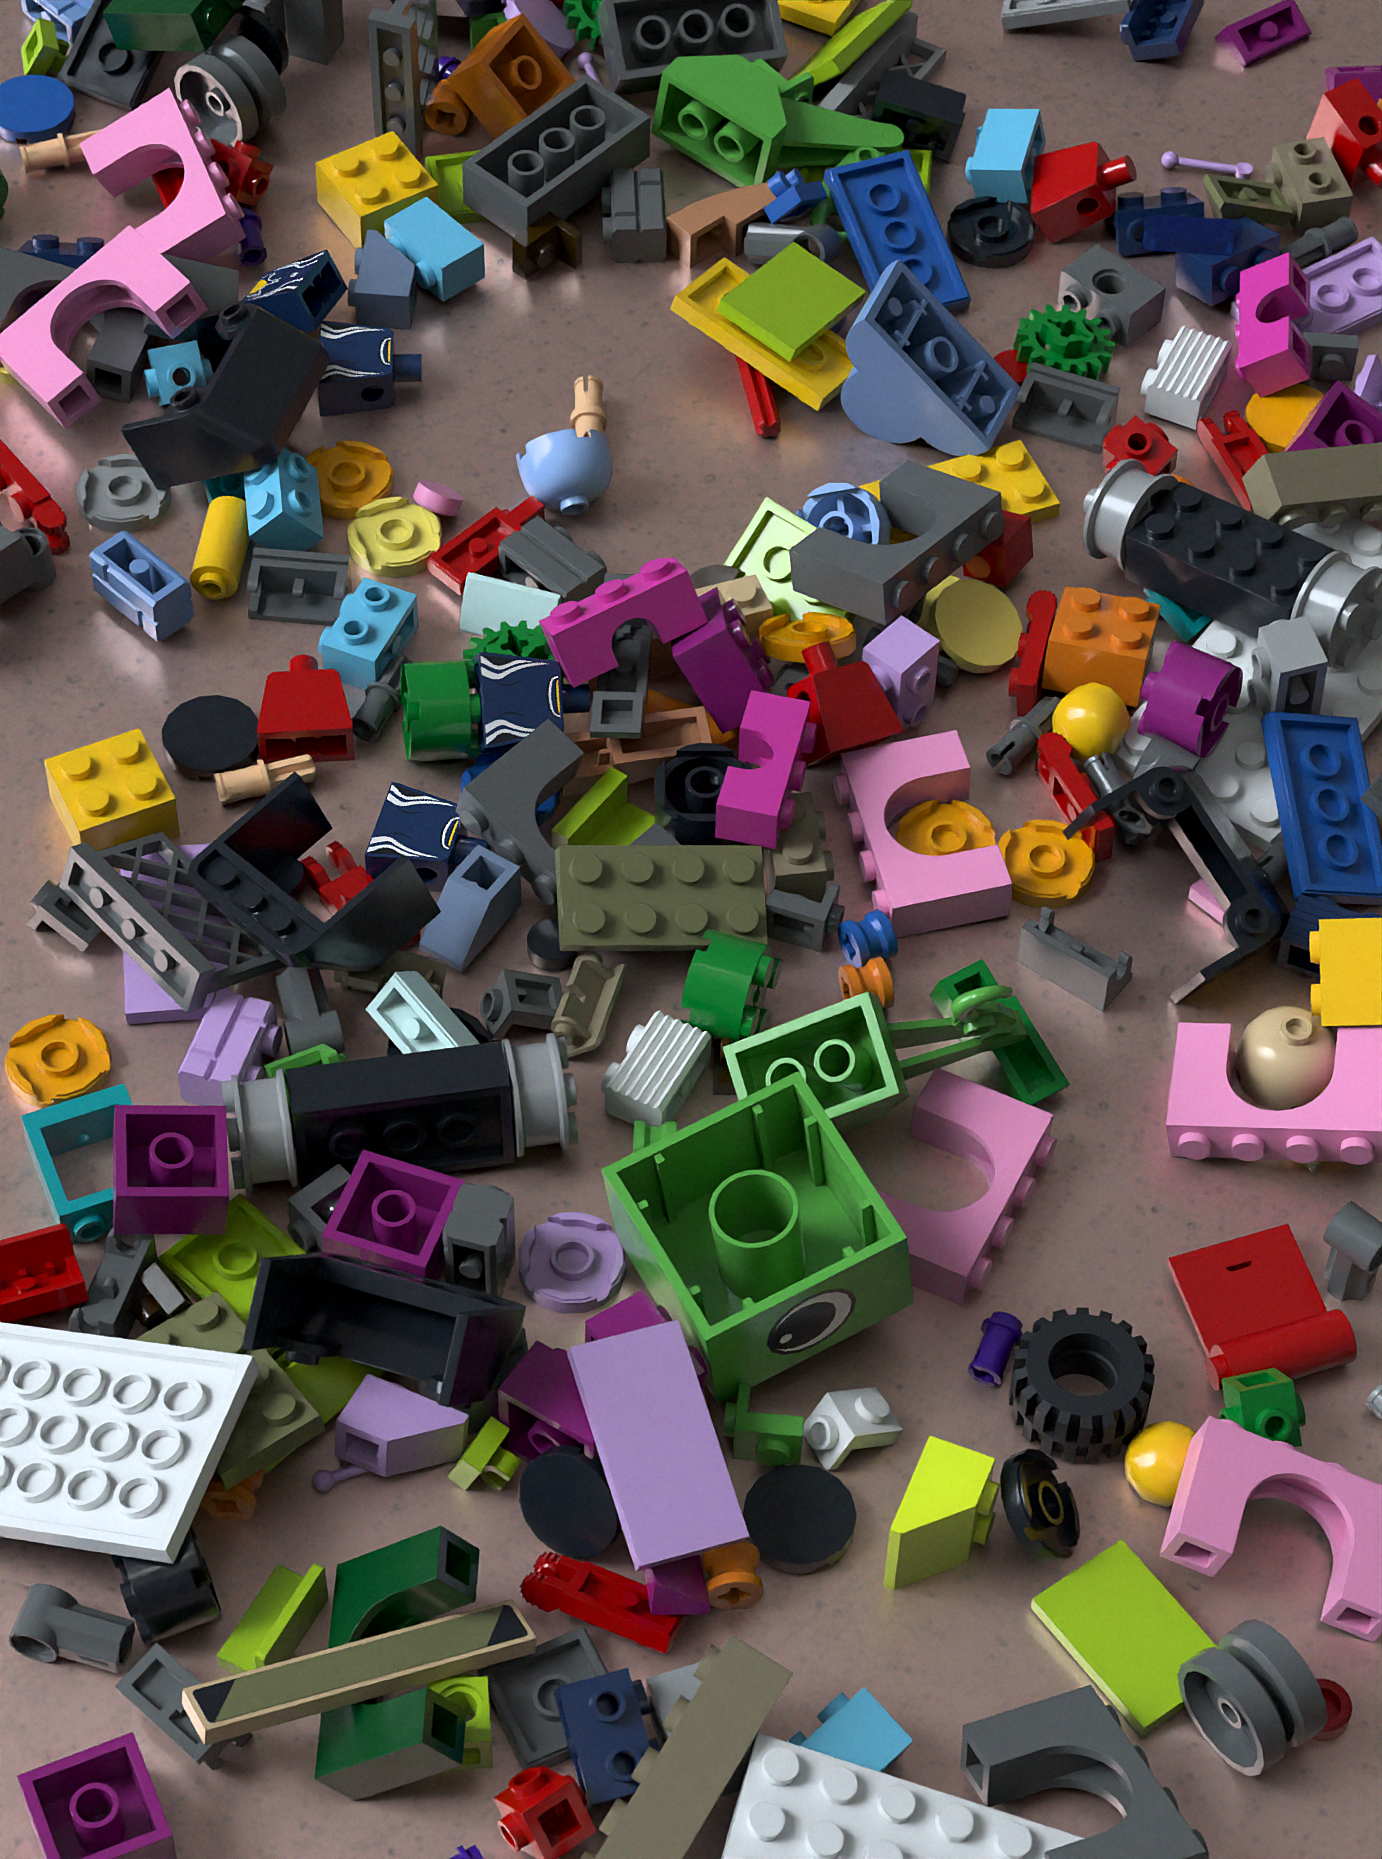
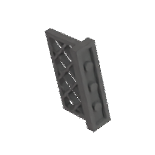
M396 0L390 11L374 8L368 18L375 138L393 131L420 162L423 157L422 128L426 123L424 112L428 102L431 100V93L435 84L440 81L436 0Z
M163 832L100 851H95L87 842L71 846L59 887L186 1013L203 1008L209 993L286 967L284 963L205 898L173 889L174 883L196 889L188 877V868L192 860ZM157 852L170 865L141 857ZM113 867L131 871V878L121 876ZM138 873L166 880V887L137 880ZM145 898L163 902L162 909L153 907ZM170 904L198 911V918L169 911ZM206 914L225 918L234 927L205 920ZM176 929L194 933L195 939L185 938ZM206 936L230 942L231 947L226 949L203 943L202 937ZM238 946L257 949L263 956L257 957L238 952ZM209 961L225 964L228 967L215 972L216 968Z

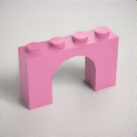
M168 88L80 143V146L92 174L114 198L161 170L184 168V181L175 200L163 212L135 230L159 253L205 263L246 238L239 219L244 217V213L231 193L227 194L225 191V187L230 185L229 180L216 161L212 162L211 156L216 152L207 135L202 130L199 131L196 126L202 122L197 110L188 99L181 102L174 92Z
M130 225L0 333V362L66 430L102 400L84 373L69 359L71 343L76 333L88 320L112 308H135L148 315L166 334L174 339L208 310L192 283Z
M957 730L840 753V774L833 776L834 791L838 804H847L849 813H846L849 838L852 843L859 842L862 852H859V865L862 877L865 882L872 881L875 891H872L873 909H879L887 916L895 932L896 939L1007 916L1011 912L1012 882L998 845L943 856H928L904 848L888 832L891 825L897 819L905 815L911 808L925 801L939 799L938 804L951 803L952 800L962 801L969 799L970 766Z
M1178 1022L1166 1117V1131L1171 1156L1185 1157L1193 1160L1207 1157L1238 1158L1243 1161H1257L1259 1159L1292 1160L1299 1163L1337 1161L1355 1165L1382 1163V1027L1338 1026L1334 1071L1327 1088L1316 1099L1303 1106L1290 1110L1274 1111L1254 1107L1239 1098L1232 1090L1236 1052L1231 1024Z
M935 1067L914 1105L911 1137L971 1162L984 1175L988 1182L989 1190L981 1199L968 1207L954 1211H934L919 1207L876 1189L907 1236L913 1286L960 1306L964 1305L972 1288L977 1290L983 1288L992 1267V1260L988 1259L994 1247L1003 1249L1014 1225V1219L1010 1217L1015 1207L1025 1208L1036 1182L1032 1175L1037 1166L1046 1168L1052 1158L1057 1139L1050 1136L1053 1114Z
M1209 1416L1190 1440L1159 1556L1213 1578L1233 1554L1247 1502L1259 1498H1278L1294 1503L1317 1520L1325 1531L1332 1549L1333 1567L1320 1621L1374 1643L1382 1634V1484H1377L1352 1474L1346 1467L1340 1464L1325 1463L1298 1452L1295 1447L1288 1443L1271 1441L1246 1431L1240 1424L1234 1421L1219 1420Z

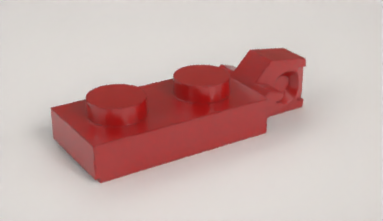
M530 496L511 511L508 509L501 511L495 507L430 555L427 559L428 571L458 595L462 596L468 572L489 576L499 568L498 546L500 542L516 530L520 532L522 526L537 516L545 520V505L534 496Z

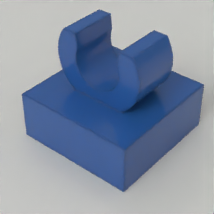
M793 169L787 175L780 171L767 181L769 189L776 199L764 207V210L771 224L796 220L826 199L828 195L821 181L804 183V179L797 169Z

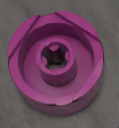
M1173 641L1167 650L1164 665L1160 672L1151 671L1143 683L1140 696L1141 699L1148 702L1138 724V734L1152 739L1155 733H1158L1199 757H1208L1216 749L1230 724L1223 721L1228 705L1235 708L1237 706L1242 689L1243 670L1229 661L1181 642Z

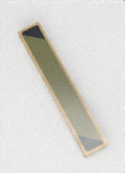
M509 1599L183 1688L182 1705L205 1746L533 1654L536 1649L537 1637L513 1600Z

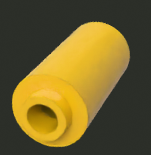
M221 496L215 498L209 504L190 575L192 587L208 599H225L231 597L237 591L250 541L246 501L233 496Z

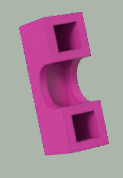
M1288 252L1240 272V292L1236 294L1239 308V324L1236 325L1235 329L1239 341V356L1235 358V366L1240 379L1244 383L1249 382L1260 397L1310 379V345L1293 323V320L1310 314V280Z
M672 556L668 559L657 558L647 562L641 567L639 573L625 580L616 579L600 585L595 590L594 595L579 602L569 601L556 606L550 612V616L540 620L539 623L555 661H558L560 664V672L573 687H576L619 666L612 650V638L616 629L625 621L633 618L646 619L649 629L665 644L708 623V620L687 569Z
M751 690L740 725L738 761L753 763L762 767L757 769H741L728 766L716 804L715 837L776 849L781 829L790 830L795 811V800H791L790 797L792 790L798 792L802 790L807 763L801 761L803 752L812 754L818 725L810 723V701Z

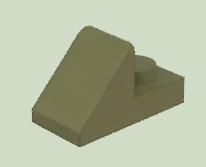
M1206 173L1202 179L1210 208L1218 227L1243 215L1261 225L1270 224L1285 227L1294 214L1292 209L1288 207L1276 184Z

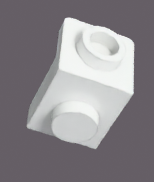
M873 1387L827 1392L804 1422L803 1435L824 1468L831 1470L837 1469L851 1450L893 1445L904 1430L891 1412L887 1401L881 1396L877 1388Z

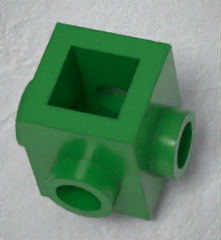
M1275 1367L1221 1379L1225 1408L1220 1409L1219 1420L1234 1421L1240 1424L1246 1431L1271 1441L1285 1442L1293 1447L1302 1446L1300 1427L1305 1426L1306 1415L1302 1399L1298 1393H1295L1292 1379Z

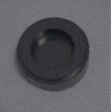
M558 919L542 920L529 930L527 935V953L532 963L539 968L560 970L570 966L576 960L579 951H560Z

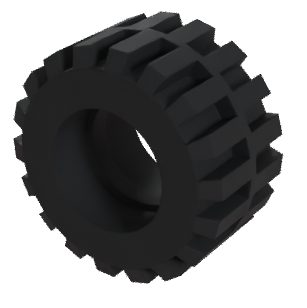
M1077 1307L1076 1314L1068 1315L1065 1309L1054 1311L1052 1321L1042 1317L1034 1322L1032 1332L1025 1331L1020 1339L1019 1349H1016L1009 1390V1405L1013 1406L1011 1414L1015 1425H1023L1022 1436L1029 1443L1035 1440L1040 1441V1451L1049 1456L1054 1451L1063 1453L1062 1461L1074 1463L1075 1456H1085L1086 1463L1098 1462L1100 1453H1105L1109 1458L1120 1454L1122 1444L1129 1446L1132 1438L1138 1434V1431L1143 1430L1147 1420L1155 1375H1153L1155 1366L1153 1355L1146 1354L1148 1344L1142 1335L1132 1337L1133 1326L1125 1320L1116 1324L1111 1321V1313L1101 1310L1099 1316L1090 1315L1089 1308ZM1069 1374L1087 1375L1101 1382L1108 1391L1096 1396H1080L1063 1389L1056 1383L1055 1379Z

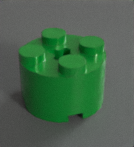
M473 659L420 661L402 664L400 672V705H403L404 721H401L407 761L475 759L479 756L478 733L476 729H471V724H478L481 721L479 694H469V689H474L475 687Z
M708 929L702 938L712 941L707 951L696 949L682 995L681 1007L690 1010V1020L680 1019L683 1024L689 1023L692 1028L698 1027L702 1032L708 1031L712 1039L721 1041L723 1038H730L732 1044L765 1031L769 1011L762 1007L767 988L774 990L778 983L782 969V959L773 957L770 945Z

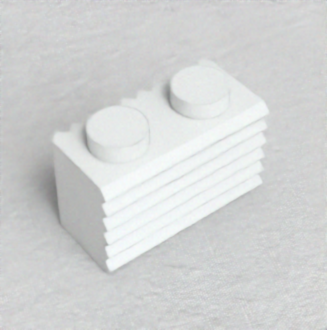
M1186 325L1180 328L1174 341L1166 339L1158 355V369L1149 368L1141 386L1140 394L1146 396L1144 412L1197 430L1198 420L1204 418L1205 412H1207L1215 394H1217L1218 388L1220 389L1221 383H1223L1228 373L1233 345L1230 340L1223 341L1221 337L1215 339L1212 334L1206 335L1203 331L1198 333L1195 328L1189 330Z
M656 1011L646 1027L638 1024L632 1031L626 1047V1053L628 1054L621 1065L613 1062L607 1069L601 1084V1091L605 1092V1112L633 1125L634 1120H645L649 1125L661 1126L666 1120H674L681 1106H684L686 1099L689 1098L691 1091L694 1090L696 1083H699L700 1077L704 1075L705 1069L709 1067L712 1036L708 1031L702 1032L698 1027L692 1028L689 1023L683 1024L680 1019L674 1020L670 1015L665 1016L661 1011Z

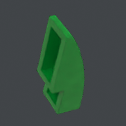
M981 959L939 980L929 996L944 1018H951L953 1015L951 1004L958 996L975 989L998 985L984 960ZM1016 996L1009 999L999 998L992 1000L994 1002H1002L1004 1006L1012 1010L1020 1011L1027 1038L1010 1046L974 1055L973 1058L1009 1097L1031 1106L1067 1088L1070 1083ZM972 1036V1037H965V1038H960L959 1040H960L961 1042H963V1041H967V1040H970V1039H973V1038H976V1037H974V1036Z

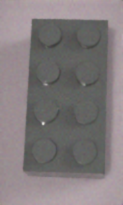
M601 0L597 11L611 90L618 96L659 90L662 72L677 57L740 55L750 62L761 58L777 72L781 71L788 58L777 0Z
M584 75L462 163L463 203L513 237L548 212H552L564 220L600 194L601 187L610 186V172L613 168H635L650 157L651 117L588 75Z

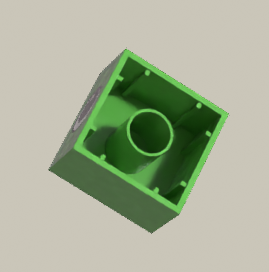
M799 1071L601 1169L616 1237L657 1305H662L668 1311L672 1320H679L687 1347L692 1345L701 1354L708 1372L705 1376V1384L717 1404L737 1395L739 1383L751 1384V1387L914 1304L907 1236Z

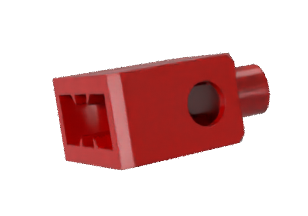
M1354 78L1323 93L1306 140L1319 137L1325 138L1349 188L1371 179L1379 189H1382V111L1358 78Z
M1094 141L1034 157L1031 215L1051 244L1091 226L1115 212L1117 187L1137 179L1136 168L1130 156L1125 155L1111 161L1100 143Z
M829 641L812 645L801 651L810 676L789 687L786 695L789 698L810 701V723L818 725L812 754L803 752L801 761H805L807 763L806 766L840 757V753L877 746L904 731L868 663L861 660L839 667Z
M303 654L297 655L289 661V671L272 672L267 676L257 725L260 759H263L264 764L306 754L311 755L314 763L355 760L353 723L339 672L334 669H318L316 658Z

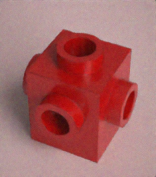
M210 138L209 140L216 152L211 156L212 162L216 161L220 165L230 183L229 186L225 187L226 193H231L238 204L242 202L257 206L260 198L269 187V176L274 165L260 159L261 150L237 139L235 145Z
M1136 415L1125 426L1121 424L1116 425L1103 441L1102 467H1104L1106 475L1121 460L1136 459L1142 462L1147 473L1154 476L1161 474L1170 475L1176 469L1178 449L1169 443L1168 436L1159 426L1152 422L1146 424Z
M543 1765L519 1772L509 1781L508 1788L493 1798L503 1817L497 1824L505 1841L515 1852L523 1850L536 1859H557L597 1832L585 1808L587 1806L585 1794L576 1780L569 1774L562 1776Z

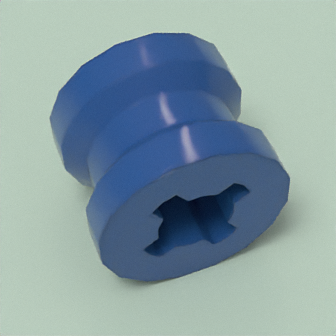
M876 909L865 914L864 920L857 923L848 920L838 925L839 944L848 964L858 968L866 966L867 962L873 958L881 957L886 961L897 956L898 944L895 932L887 916L881 910Z

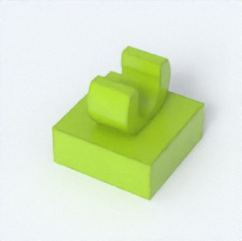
M38 17L22 45L21 54L25 75L45 76L48 69L60 73L67 58L65 54L70 44L63 39L57 38L54 22Z
M491 1416L474 1437L447 1478L466 1490L477 1476L480 1475L488 1485L500 1491L522 1463L511 1452L498 1448L510 1429Z

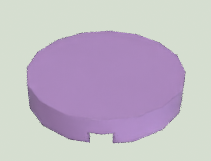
M501 0V3L507 4L503 9L507 21L524 13L558 58L561 59L575 45V35L572 29H567L565 26L566 18L550 0Z
M563 1212L548 1217V1222L541 1224L537 1228L536 1225L533 1226L525 1234L518 1249L519 1279L526 1293L542 1307L560 1313H585L604 1306L619 1292L626 1277V1252L616 1234L612 1232V1226L602 1218L583 1212Z

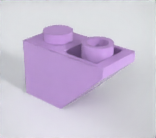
M367 1374L336 1420L335 1457L383 1477L459 1460L467 1449L469 1415L451 1407L438 1405V1402L409 1391L398 1383L387 1382Z

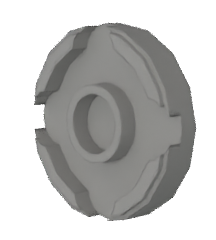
M132 454L113 455L99 460L97 467L93 468L90 472L87 468L80 475L76 486L80 514L90 525L105 532L119 533L120 531H128L131 533L142 531L156 524L168 512L172 501L171 487L157 490L136 455Z

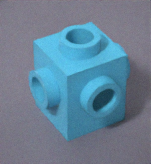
M197 340L147 351L151 369L144 370L145 384L149 398L157 397L159 406L170 404L171 397L182 388L207 386L213 377L209 358L201 359ZM176 369L182 371L185 376V382L182 386L176 385L173 381V373Z

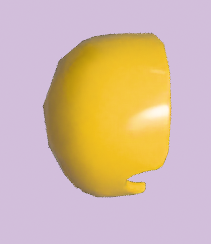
M1091 682L1076 687L1058 703L1052 716L1053 733L1062 734V737L1066 738L1065 741L1069 742L1072 747L1071 758L1085 763L1089 758L1098 754L1100 761H1102L1101 754L1103 752L1113 755L1121 747L1120 741L1131 726V718L1124 701L1110 687Z
M1170 1420L1148 1424L1132 1438L1125 1454V1476L1143 1500L1163 1507L1173 1506L1190 1440L1197 1433L1188 1425Z

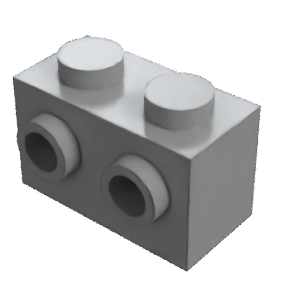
M1307 615L1290 620L1281 619L1269 625L1259 627L1257 647L1251 651L1253 677L1247 681L1248 696L1253 708H1260L1263 716L1268 711L1320 715L1328 660Z

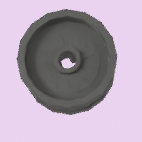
M230 34L209 47L205 54L196 56L178 68L174 78L177 97L181 102L188 99L193 104L202 121L196 126L209 139L213 138L235 145L237 139L246 142L255 136L256 131L268 127L281 118L286 109L285 89L278 72L269 58L254 43L243 36Z
M1257 1619L1244 1621L1222 1636L1218 1648H1206L1181 1664L1177 1674L1180 1694L1190 1717L1201 1735L1231 1767L1248 1776L1260 1775L1283 1758L1287 1747L1301 1746L1321 1732L1328 1720L1323 1694L1305 1660L1283 1635L1269 1624Z

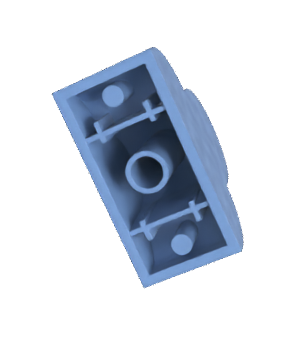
M900 259L892 262L885 268L847 334L846 350L854 367L842 386L841 403L846 415L860 430L873 438L889 443H907L922 437L933 447L956 456L968 454L976 456L990 450L1016 401L1021 387Z

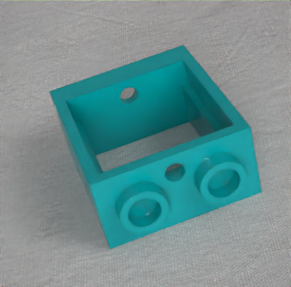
M125 1083L21 1116L27 1148L56 1224L64 1223L68 1226L72 1244L94 1241L114 1228L113 1187L68 1202L51 1157L112 1138L115 1105H133Z

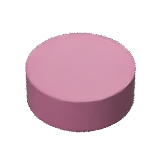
M419 480L413 495L414 500L421 506L445 516L457 515L463 501V497L455 491L428 480Z

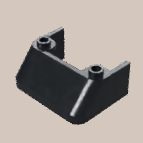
M240 301L234 302L224 309L204 313L189 325L187 330L193 340H197L203 357L209 358L212 372L214 373L209 384L200 388L189 386L180 389L171 397L170 405L163 416L125 424L120 430L156 489L160 490L257 469L277 458L284 449L330 363V356L322 342L253 303L244 304Z
M1184 765L1161 766L1148 770L1091 803L1062 831L1067 840L1137 800L1149 815L1165 821L1224 910L1223 929L1235 950L1200 970L1174 991L1170 997L1175 1004L1274 945L1282 938L1290 918L1288 907L1202 777L1195 770Z
M295 771L192 860L188 868V877L203 898L282 963L293 968L367 972L376 969L441 913L412 862L404 854L325 923L298 903L295 898L306 886L308 875L303 865L297 859L333 828L303 779Z
M322 1252L261 1258L241 1348L253 1351L278 1347L287 1350L286 1359L306 1365H318L320 1357H342L429 1382V1389L439 1394L438 1405L469 1410L472 1407V1403L481 1402L486 1399L522 1330L527 1307L512 1300L343 1254Z

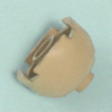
M1280 1006L1263 1012L1248 1024L1237 1047L1235 1069L1237 1068V1072L1241 1077L1240 1085L1243 1091L1259 1105L1275 1111L1290 1110L1293 1106L1300 1107L1313 1101L1327 1088L1333 1076L1337 1042L1335 1032L1331 1026H1321V1016H1312L1311 1010L1299 1006Z

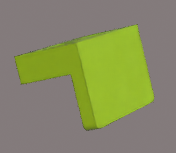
M611 766L551 830L552 847L556 850L558 845H630L654 824V816L628 802V775Z
M313 1563L306 1575L302 1576L277 1564L217 1654L218 1667L235 1675L289 1660L329 1600L325 1568Z

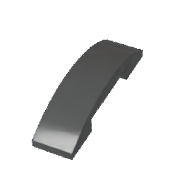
M605 573L604 583L616 579L625 580L635 574ZM629 619L622 623L613 635L612 650L619 666L597 677V688L593 693L590 738L641 739L649 690L653 632L649 629L646 619Z

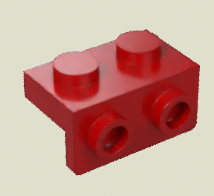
M61 1223L0 1240V1322L15 1324L23 1318L45 1312H62L68 1310L74 1304L89 1300L85 1281L78 1265L70 1232L66 1224Z

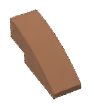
M768 182L715 194L690 204L666 217V251L689 269L721 249H724L735 258L744 253V239L747 235L749 224L752 222L771 223L764 207L774 201L776 197L770 191ZM795 220L779 222L774 224L789 225Z
M700 706L648 713L645 715L641 739L590 738V730L565 734L584 752L575 777L561 788L562 797L587 793L611 766L628 775V784L655 777L660 764L664 760L666 764L669 760L676 757L678 749L691 744L712 743L705 707Z

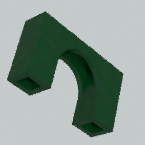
M112 0L103 11V15L117 50L206 52L246 0Z
M438 1526L337 1564L328 1649L418 1625L432 1617L476 1602L480 1549L443 1526ZM425 1687L385 1702L383 1701V1696L322 1712L314 1779L357 1801L462 1766L467 1710L430 1688Z

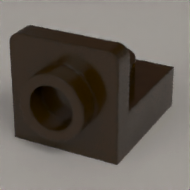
M548 212L512 238V271L524 280L538 270L549 266L555 258H558L573 269L582 264L581 232L574 225L563 221L552 212Z

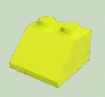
M931 1435L929 1436L890 1528L884 1587L896 1590L968 1562L976 1542L982 1545L986 1544L994 1524L996 1512H993V1508L1000 1490V1484L992 1481L995 1458Z

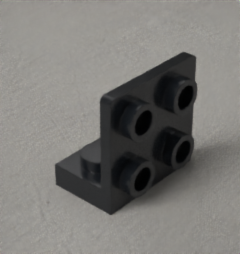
M886 69L881 78L870 121L897 126L904 134L903 147L932 151V156L949 161L965 117L963 108L966 94Z

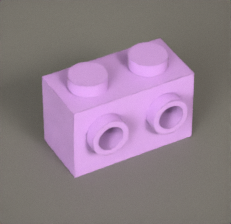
M901 615L863 648L862 660L869 664L905 731L910 726L915 727L920 724L926 717L929 709L934 705L940 640ZM903 732L897 734L894 738L896 739Z

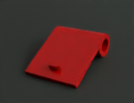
M1289 1224L1167 1259V1266L1207 1356L1206 1371L1209 1381L1215 1390L1223 1391L1221 1379L1275 1367L1294 1380L1349 1364L1356 1360L1357 1344L1351 1324L1340 1309L1327 1311Z

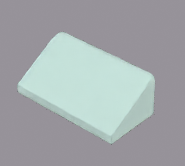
M468 572L460 613V629L483 636V629L486 627L496 632L500 630L501 622L506 621L509 626L518 627L521 620L527 622L529 629H534L540 624V620L550 616L552 609L561 604V595Z
M417 971L395 972L365 1009L403 1054L479 1044L476 1038Z

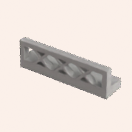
M908 10L865 51L818 107L870 120L872 113H866L864 107L875 103L884 70L888 69L928 81L945 61L946 49L916 38L918 14ZM911 53H914L928 60L926 62L908 64L906 58Z

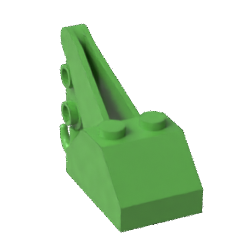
M740 55L677 57L662 72L651 129L652 134L739 188L766 183L776 174L777 168L838 164L836 167L897 153L901 151L904 140L903 132L895 125L870 121L781 97L775 77ZM824 180L822 185L828 197L812 209L810 213V226L821 223L826 224V219L832 213L837 212ZM836 231L841 243L849 241L846 232Z
M1004 985L983 987L958 996L951 1004L953 1014L951 1018L886 1023L879 997L867 991L722 1048L738 1101L799 1071L841 1135L880 1120L910 1097L905 1080L933 1071L935 1067L941 1068L983 1052L1016 1044L1026 1039L1027 1033L1019 1010H1012L1004 1006L1002 1002L992 1001L1012 996L1013 990ZM976 1037L898 1061L895 1051L896 1049Z

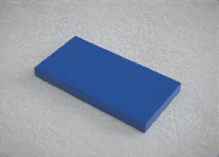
M909 150L825 170L823 179L870 292L874 289L885 268L892 262L900 259L949 312L969 307L971 296Z
M1268 711L1262 717L1261 724L1294 901L1298 900L1301 893L1313 898L1317 896L1328 897L1336 903L1382 905V841L1377 815L1360 799L1370 787V780L1358 719L1355 717Z

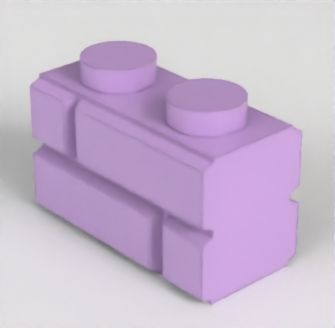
M222 989L215 991L177 1073L181 1098L185 1102L200 1106H224L221 1081L232 1080L231 1075L235 1074L240 1082L264 1079V1068L262 1065L266 1056H276L283 1036V1028L277 1025L276 1009L271 1002L253 997L245 999L241 994Z

